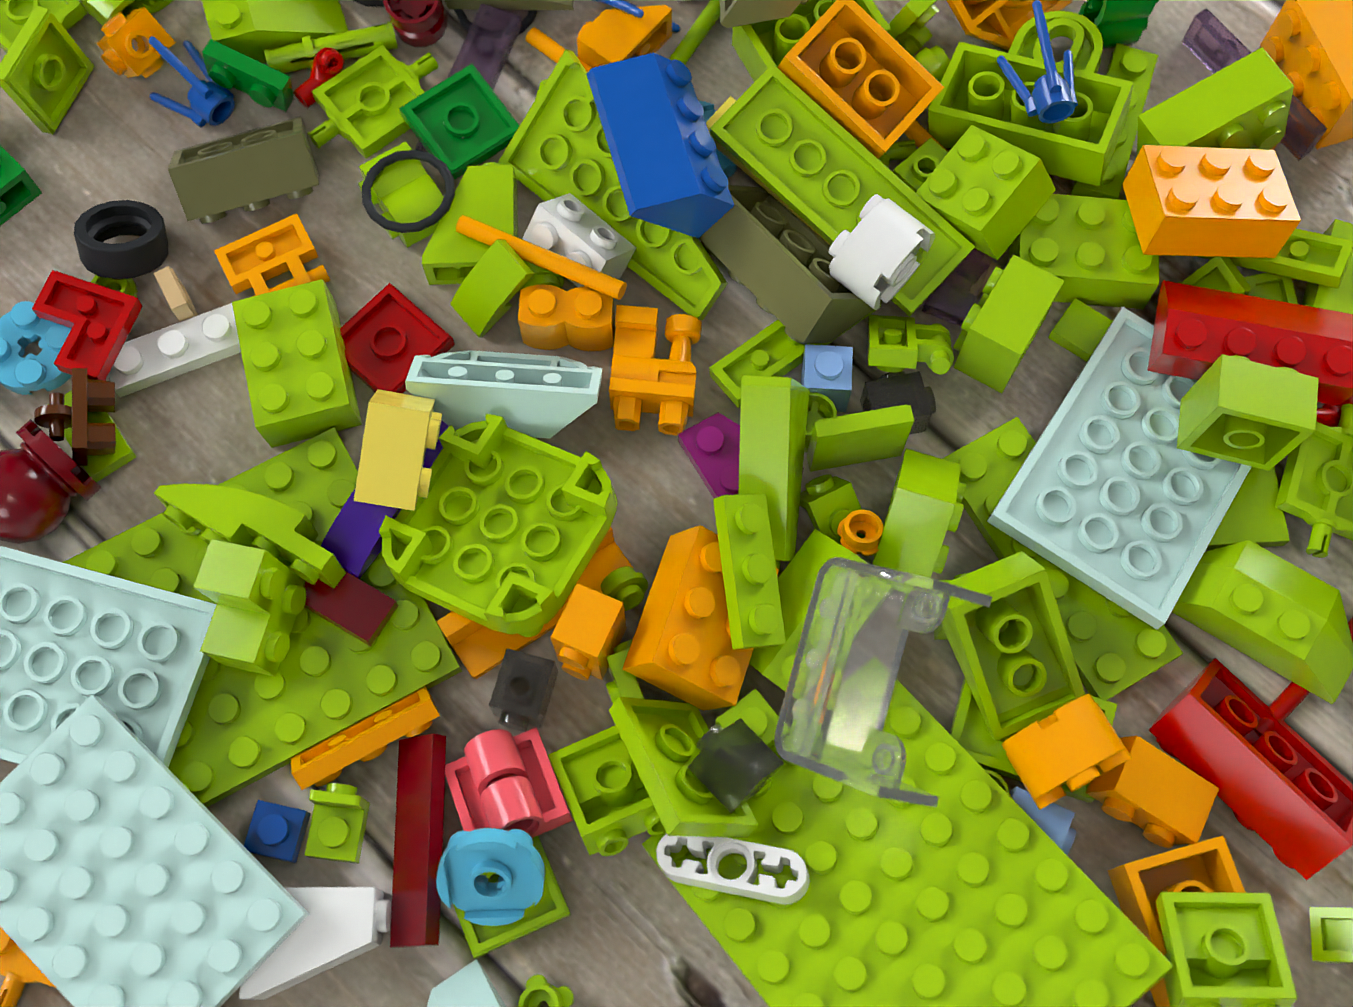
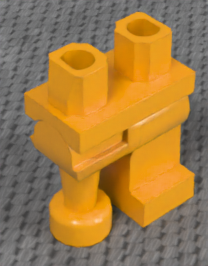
M616 305L615 338L609 397L610 408L614 411L615 428L617 430H640L641 414L644 412L659 414L658 431L663 434L678 435L684 431L688 417H693L696 367L691 362V345L698 343L701 338L702 322L698 318L687 314H675L666 319L664 335L672 345L669 359L655 358L659 330L658 308Z

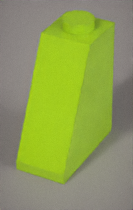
M489 162L482 166L467 167L455 191L449 211L441 218L422 255V266L429 285L462 284L476 263L491 247L456 231L457 222L462 215L518 237V187L513 164L503 165L497 162Z

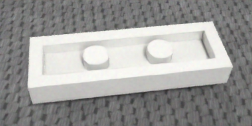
M232 303L125 342L109 372L111 382H115V392L118 396H126L240 353L241 349Z

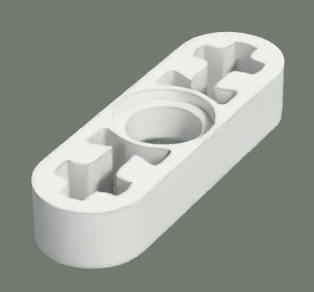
M667 834L662 837L657 846L656 858L664 874L670 880L677 883L778 904L797 902L805 895L809 887V874L803 859L791 850L726 837L668 836ZM682 845H687L692 856L707 859L708 873L702 874L704 868L701 862L689 859L683 861L681 868H676L675 862L670 857L671 852L679 853ZM710 848L711 851L707 858L706 849ZM731 853L740 854L747 860L746 871L741 877L734 880L724 879L718 874L719 862L724 856ZM757 859H763L761 864L764 871L781 873L783 865H789L793 876L797 877V880L787 881L785 889H779L775 878L759 874L760 884L754 885L753 883L758 873Z

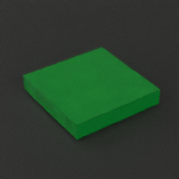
M473 63L399 108L400 115L428 153L433 154L447 165L454 180L462 176L468 166H478L505 149L520 126Z

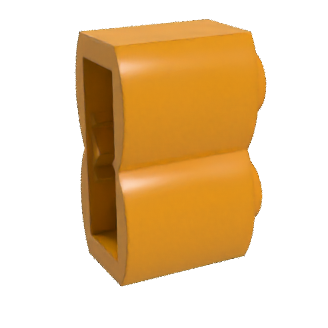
M532 285L520 290L518 322L525 345L541 350H554L570 345L582 351H602L614 346L615 307L613 297L586 286L565 291L552 285Z

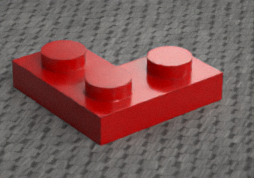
M52 270L32 310L39 318L72 328L54 361L59 371L72 375V368H87V379L105 381L143 305L137 297Z

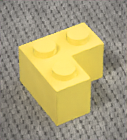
M377 389L368 404L354 501L414 511L418 497H428L432 469L423 467L426 449L435 450L442 419V413L433 412L435 399Z

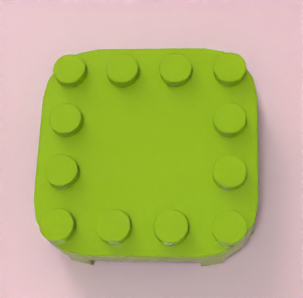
M486 414L485 421L472 422L457 430L450 425L438 438L443 449L430 468L432 469L428 497H418L414 511L402 509L395 519L385 516L379 529V534L382 537V556L396 581L410 592L494 631L532 637L537 635L542 630L544 624L548 623L562 608L610 529L617 511L618 500L611 480L602 467L601 461L589 452L585 451L583 456L579 457L507 427L504 417Z

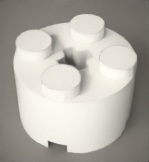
M875 194L863 207L859 215L862 219L851 233L847 230L841 232L832 243L828 253L834 257L829 265L830 275L871 308L877 310L880 307V299L885 303L889 302L920 265L916 261V253L920 247L926 252L929 251L935 239V233L891 199H883L878 194Z

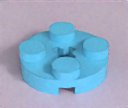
M30 301L17 303L12 307L11 311L0 318V383L8 390L21 395H32L29 391H38L43 388L47 392L54 390L72 377L70 374L59 371L54 364L72 328L37 317L32 310L34 303ZM39 341L38 345L42 351L37 356L30 353L23 358L25 348L32 342Z
M483 828L472 831H459L451 836L448 847L441 856L436 885L443 903L450 909L453 903L457 908L465 911L464 919L480 925H505L516 922L524 917L525 909L532 906L534 902L536 906L540 901L543 893L545 867L540 853L533 847L532 837L523 830L512 829L507 831L496 828ZM484 872L499 874L498 882H488L487 876L479 874Z

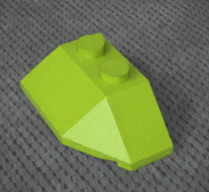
M1250 540L1204 552L1171 611L1330 704L1335 703L1353 671V642L1340 590Z

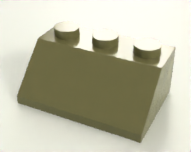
M302 116L174 151L168 167L187 221L200 218L201 223L220 220L227 216V210L243 206L245 211L263 208L270 204V198L284 194L287 195L288 199L300 198L312 193V187L319 185V174Z

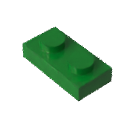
M212 39L208 41L202 51L207 74L216 84L226 89H232V87L248 94L252 100L263 107L271 108L273 106L287 112L294 100L290 76Z

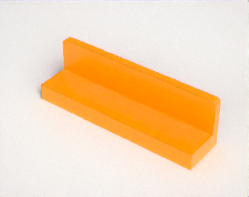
M612 527L608 530L577 583L602 594L601 583L607 575L621 567L629 566L633 568L615 543ZM573 590L562 608L548 623L544 624L542 630L537 635L532 637L494 631L453 611L436 622L472 678L478 679L555 628Z

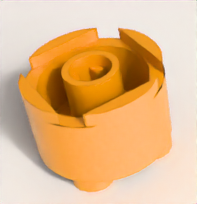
M1090 693L1053 711L1054 714L1040 722L1035 721L1001 744L1006 751L1007 758L1039 810L1066 796L1062 788L1063 785L1066 784L1072 793L1097 779L1100 775L1096 769L1098 765L1106 773L1132 758Z

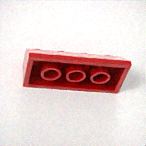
M1162 281L1147 371L1199 380L1222 354L1227 356L1237 355L1246 357L1252 362L1276 368L1288 367L1296 370L1298 373L1317 377V402L1339 406L1353 395V314Z
M1216 658L1162 711L1149 728V731L1156 737L1159 746L1167 754L1177 757L1191 771L1218 787L1217 796L1233 810L1236 819L1248 830L1255 831L1273 848L1274 854L1281 863L1288 868L1295 869L1304 879H1310L1353 846V784L1286 722L1276 718L1271 709ZM1267 717L1272 719L1275 723L1273 732L1267 731L1260 736L1253 730L1258 725L1260 718Z

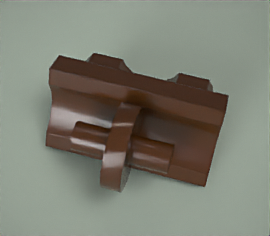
M72 368V407L64 405L65 395L63 393H50L49 405L40 406L35 409L34 422L41 427L48 428L49 437L53 441H63L64 429L72 428V460L77 466H88V456L115 454V423H88L87 412H115V382L87 379V368Z

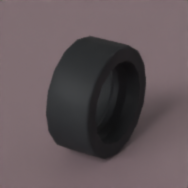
M119 200L95 205L82 213L74 224V237L80 261L88 271L99 277L115 280L139 277L161 266L168 256V239L164 219L156 208L146 203ZM117 236H141L136 240L126 243H104L107 239Z

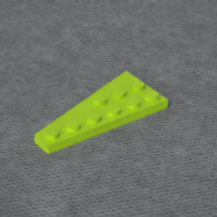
M565 49L498 163L503 165L513 164L516 179L545 202L571 193L636 247L627 264L631 270L687 314L698 318L700 321L703 320L727 286V281L698 238L630 216L586 75L587 71L575 53Z

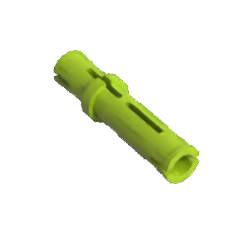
M388 21L384 24L350 30L312 40L310 36L301 37L302 42L272 49L267 48L264 49V53L269 67L282 73H289L310 68L311 71L314 56L318 51L326 47L336 49L343 59L346 60L367 55L382 44L387 50H396L398 46L392 23Z

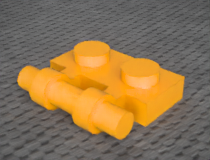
M297 213L214 250L235 294L253 288L255 296L321 279L325 283L331 281L323 264L306 272L303 264L319 256ZM289 270L291 271L294 278L270 289L268 288L265 281Z

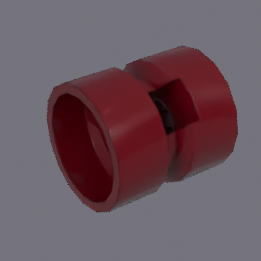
M383 0L394 30L405 44L412 47L425 48L435 44L443 37L447 28V14L442 0Z

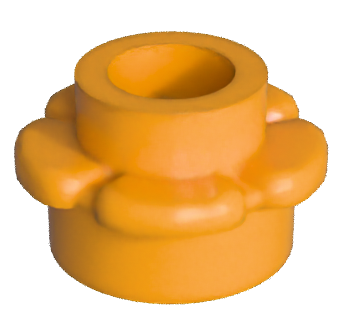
M863 509L855 510L839 523L837 534L841 537L840 544L855 554H862L863 556H870L879 551L878 545L883 533V523L875 513ZM857 533H862L866 537L859 538L857 536Z

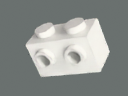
M571 193L540 203L522 238L527 242L616 279L621 278L636 250L633 244ZM570 280L577 287L584 286L582 284Z

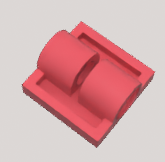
M537 727L516 736L503 729L481 733L466 744L464 748L465 757L445 765V776L464 831L483 828H496L507 831L519 829L527 832L533 838L573 821Z

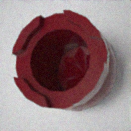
M31 419L16 432L24 441L20 444L21 448L0 451V541L16 544L40 540L56 530L69 512L71 496L75 497L79 493L88 501L102 488L80 466H77L72 458Z

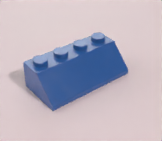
M656 53L591 68L586 75L630 216L700 238L734 206V202L728 188V178L722 171L715 150V141L709 133L703 116L704 109L698 101L691 81V72L679 60H670Z

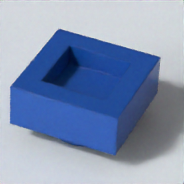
M257 800L244 847L252 854L297 863L311 813L306 810Z

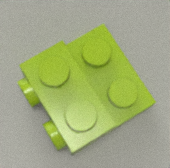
M616 725L548 754L589 856L598 852L602 856L618 854L627 847L629 838L644 831H647L650 835H659L666 832Z
M1160 892L1156 900V906L1166 949L1165 957L1173 965L1172 970L1164 977L1170 1007H1292L1298 998L1270 893Z

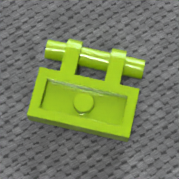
M869 315L867 330L868 366H877L879 370L894 373L901 372L905 368L916 369L917 362H926L927 366L936 374L942 375L949 371L954 361V354L951 347V334L943 325L938 323L932 325L915 324V317Z

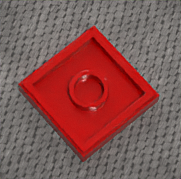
M391 283L385 286L340 328L341 337L345 344V356L351 372L373 392L379 389L403 394L406 391L405 380L416 355L434 357L447 353L455 345L453 338Z

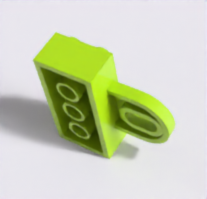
M1051 11L1044 13L1050 41L1056 37H1067L1073 41L1070 50L1073 53L1074 91L1078 106L1075 107L1074 112L1068 118L1056 123H1043L1039 120L1038 114L1033 117L1027 115L1024 102L996 61L998 56H1004L1032 95L1036 80L1046 75L1035 17L1024 23L1018 30L1008 53L959 42L940 82L944 88L934 98L928 109V132L943 147L952 149L967 129L974 125L1041 158L1048 174L1100 187L1128 118L1133 82L1097 74L1103 50V39L1097 26L1088 18L1074 12ZM1064 60L1055 62L1057 74L1061 75L1064 79Z

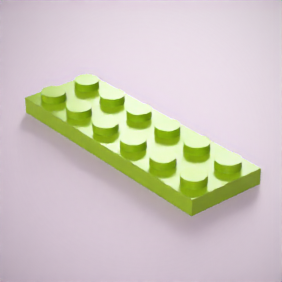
M773 63L710 127V135L830 245L844 230L850 233L862 220L859 215L863 207L875 194H878L883 199H891L933 231L935 239L929 251L926 252L921 247L919 248L915 256H917L916 261L920 265L905 285L891 299L909 317L975 248L971 242Z
M1017 416L942 459L961 464L959 482L967 484L962 504H964V509L997 558L1001 560L1023 551L1046 569L1081 682L1091 696L1107 701L1179 658L1184 653L1164 625L1156 630L987 522L1036 444Z

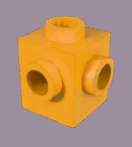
M145 7L133 10L126 17L121 12L112 17L102 26L101 30L105 36L96 44L104 52L101 55L102 60L114 73L119 76L124 73L127 78L138 77L139 75L147 78L164 64L160 57L161 55L149 44L148 39L153 36L168 49L176 42Z

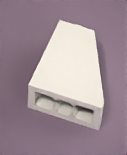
M376 887L285 888L309 915L240 986L239 999L265 1000L382 944V932H389L391 925L390 900H384V891Z

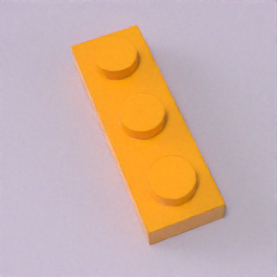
M425 686L290 758L292 775L300 789L304 790L313 784L317 787L326 785L335 780L342 773L344 767L359 759L362 762L372 760L381 755L387 749V744L404 735L406 737H413L428 729L433 723L432 720L440 715L427 687Z

